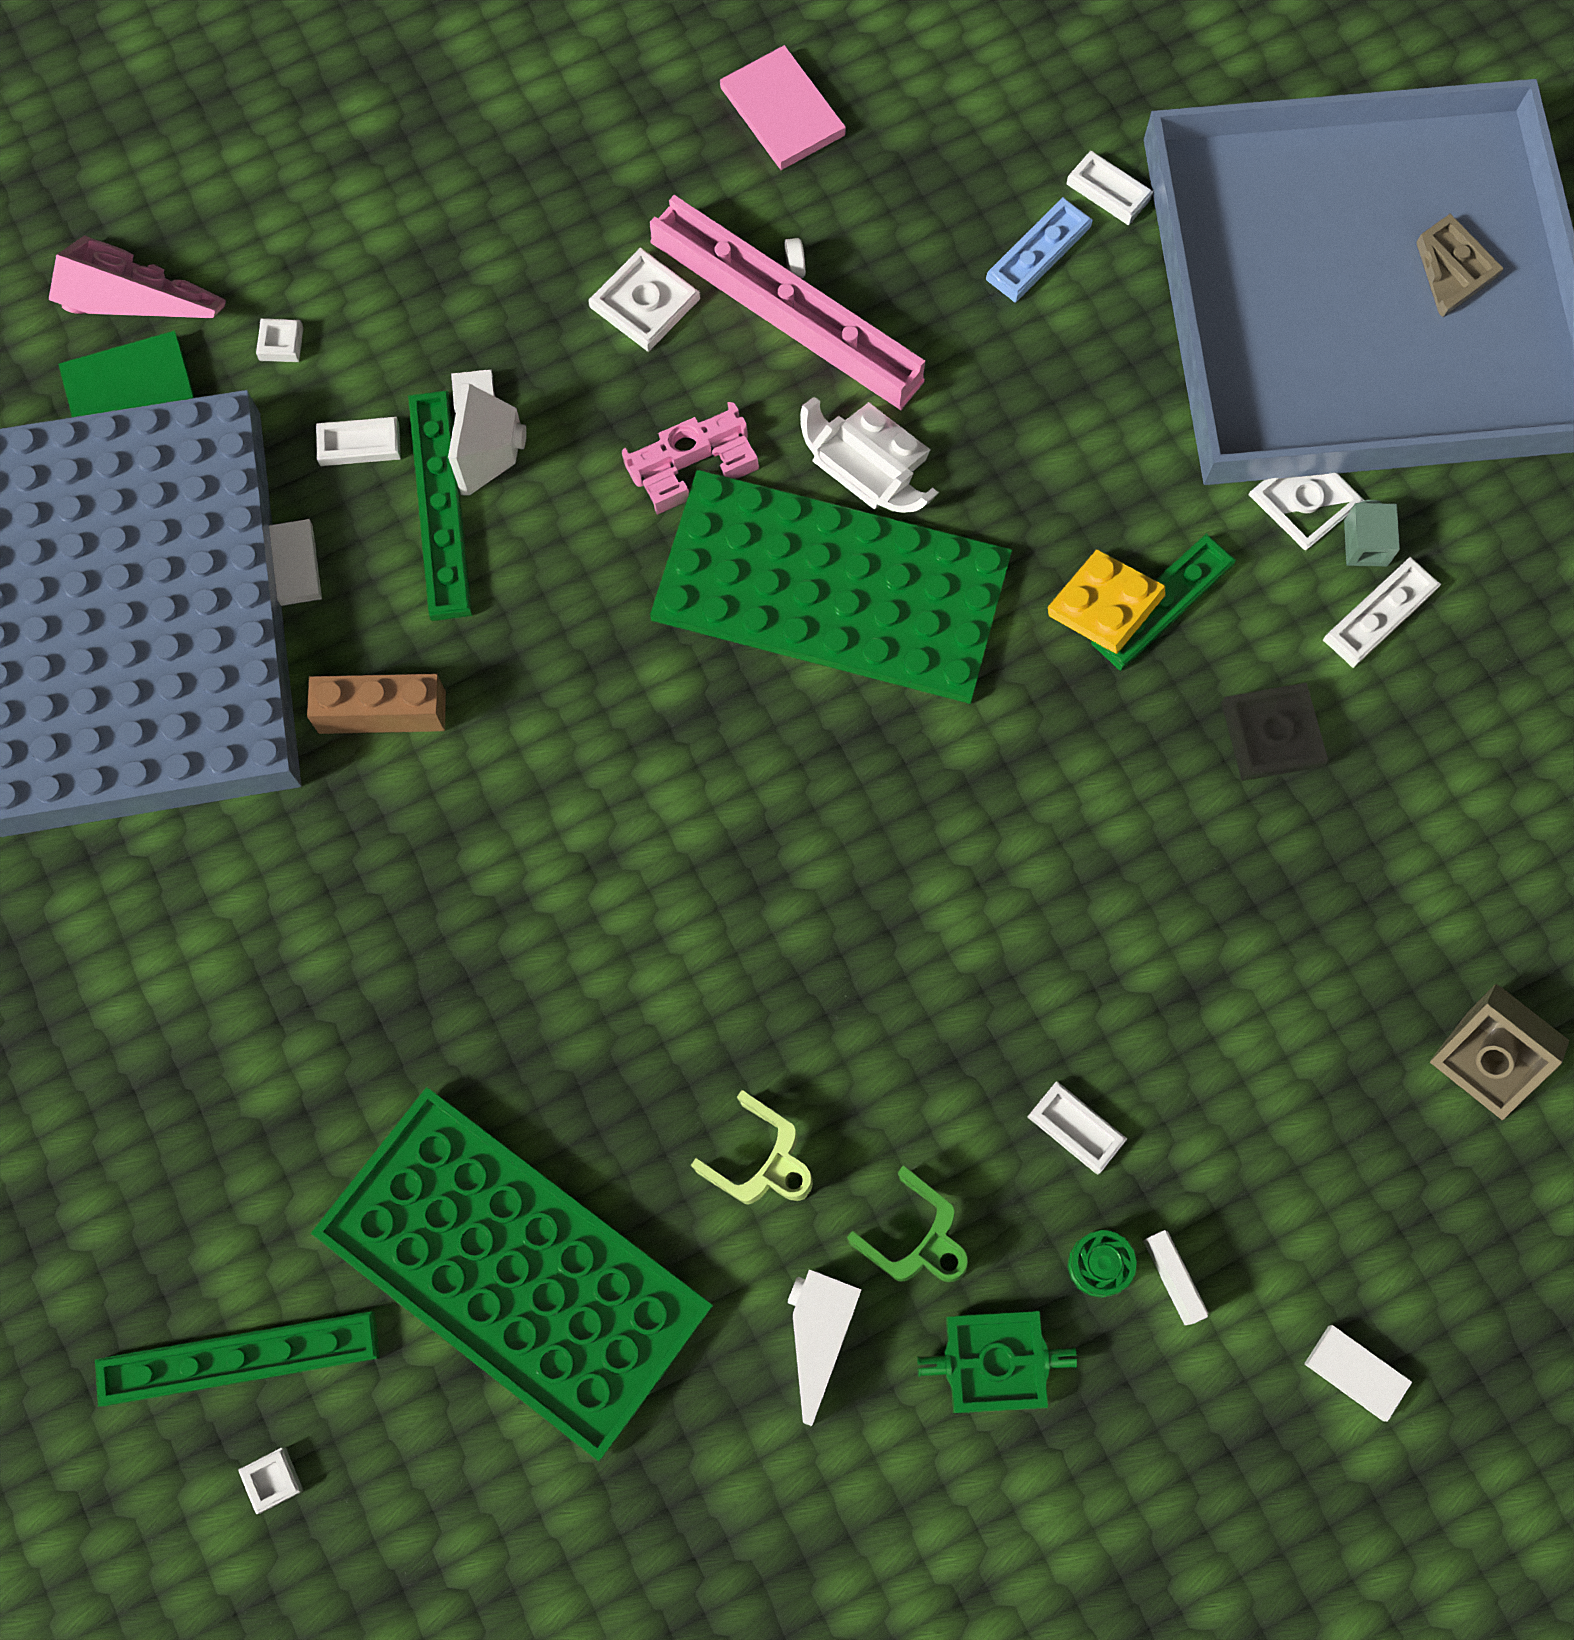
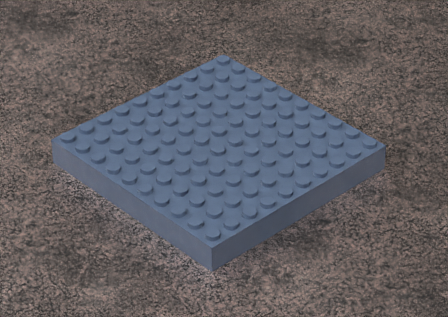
M1537 79L1151 111L1144 137V146L1204 485L1574 452V230ZM1451 213L1504 269L1499 277L1442 317L1438 312L1416 242L1423 232Z
M248 390L0 429V837L302 787L282 607L277 600L269 529V526L272 525L261 418Z

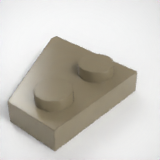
M1451 213L1423 232L1416 242L1438 312L1442 317L1499 277L1504 269Z

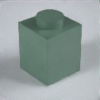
M1365 500L1355 503L1344 520L1346 565L1387 567L1400 550L1397 504H1382L1379 500Z

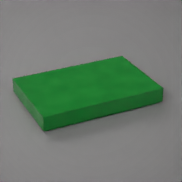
M175 330L58 364L72 417L196 398L180 339Z

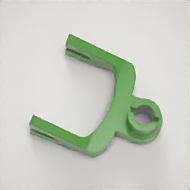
M903 1165L898 1171L900 1181L937 1208L935 1221L924 1240L910 1255L897 1262L889 1261L854 1231L847 1237L849 1244L897 1281L902 1282L911 1279L923 1267L942 1281H957L966 1273L968 1260L964 1249L947 1236L955 1219L954 1207ZM954 1258L958 1262L957 1268L953 1271L944 1270L941 1267L942 1259Z

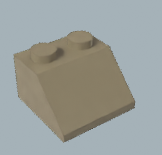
M1496 983L1467 1012L1432 1057L1430 1063L1503 1120L1563 1062L1569 1040Z

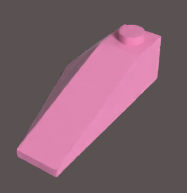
M85 235L56 255L49 300L62 304V308L71 313L214 318L225 307V299L186 280L170 281L165 278L164 269L154 264L148 265V267L139 266L133 263L134 254Z

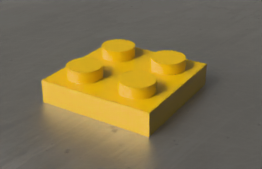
M1096 549L1048 606L1049 617L1118 654L1165 597V586Z

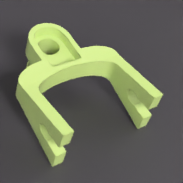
M741 1090L737 1096L741 1105L778 1128L777 1141L768 1160L751 1180L742 1185L733 1184L697 1158L691 1164L692 1168L695 1169L697 1174L744 1204L756 1202L769 1188L789 1200L800 1201L805 1199L809 1192H811L813 1178L807 1166L791 1156L797 1143V1131L794 1125ZM796 1177L803 1179L802 1185L798 1189H790L788 1187L789 1178L791 1180Z

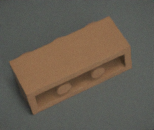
M438 674L309 677L307 717L319 734L445 731L446 691Z

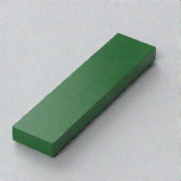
M1206 533L1155 580L1165 586V597L1118 654L1094 641H1091V644L1119 671L1123 670L1234 566L1236 560Z

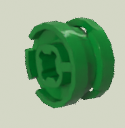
M1099 1230L1090 1232L1074 1244L1069 1252L1067 1267L1071 1280L1079 1290L1088 1296L1103 1298L1118 1294L1130 1285L1136 1273L1137 1261L1134 1249L1124 1237L1116 1232Z

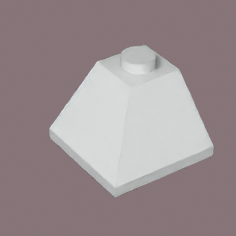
M461 383L448 459L461 495L470 496L516 463L518 449H524L526 425L520 423L515 407L472 384Z

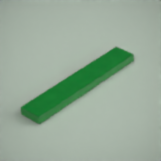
M448 391L408 395L429 617L431 621L472 616L460 489L448 459L453 432L450 395Z
M375 1312L359 1313L95 1359L98 1407L380 1359Z

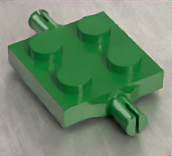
M1040 1311L946 1317L948 1342L944 1356H917V1365H936V1367L917 1368L918 1377L946 1375L951 1387L953 1413L1048 1408L1046 1382L1049 1369L1077 1368V1359H1058V1357L1077 1356L1075 1347L1065 1349L1047 1348L1041 1334Z

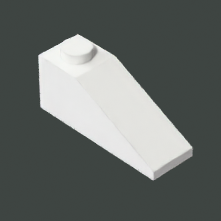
M810 1269L806 1279L797 1276L787 1303L795 1306L793 1325L803 1423L812 1426L861 1289Z

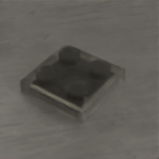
M1307 683L1224 697L1221 704L1242 781L1319 768L1327 764L1328 758Z

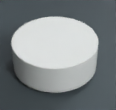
M799 238L785 239L787 270L799 278H804L806 271L802 240Z

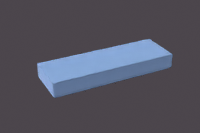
M1062 197L987 272L986 280L1016 303L1091 228L1092 219Z

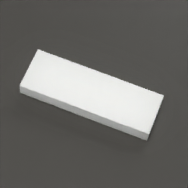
M1409 557L1325 636L1323 641L1354 668L1426 601L1441 584L1415 560Z

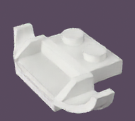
M813 397L802 405L801 428L805 442L814 454L813 462L874 510L880 505L896 512H914L930 503L939 493L934 488L926 493L920 492L909 485L913 476L912 471L926 461L930 449L869 402L846 420L838 416L830 423L823 417L820 410V401L817 398Z

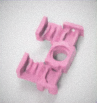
M727 402V411L698 423L696 418L693 417L658 433L659 441L632 453H628L626 448L622 450L626 469L636 486L642 487L644 485L653 501L657 515L687 502L689 491L684 481L678 482L675 475L678 474V470L712 456V454L714 457L719 455L723 461L720 467L724 477L738 479L759 469L758 458L747 440L746 422L743 417H739V410L733 402ZM682 438H691L696 441L695 446L687 451H680L674 447L676 442Z

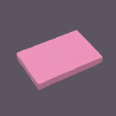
M785 45L720 79L721 89L780 170L845 136L846 127Z

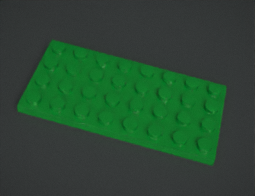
M697 470L650 617L651 621L971 704L1012 550Z
M428 1087L423 1090L310 1233L598 1462H601L713 1308L711 1303Z

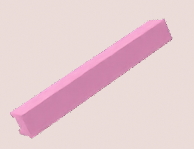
M673 195L669 200L670 206L659 218L654 216L650 221L651 244L899 410L903 409L924 383L925 360L677 196Z

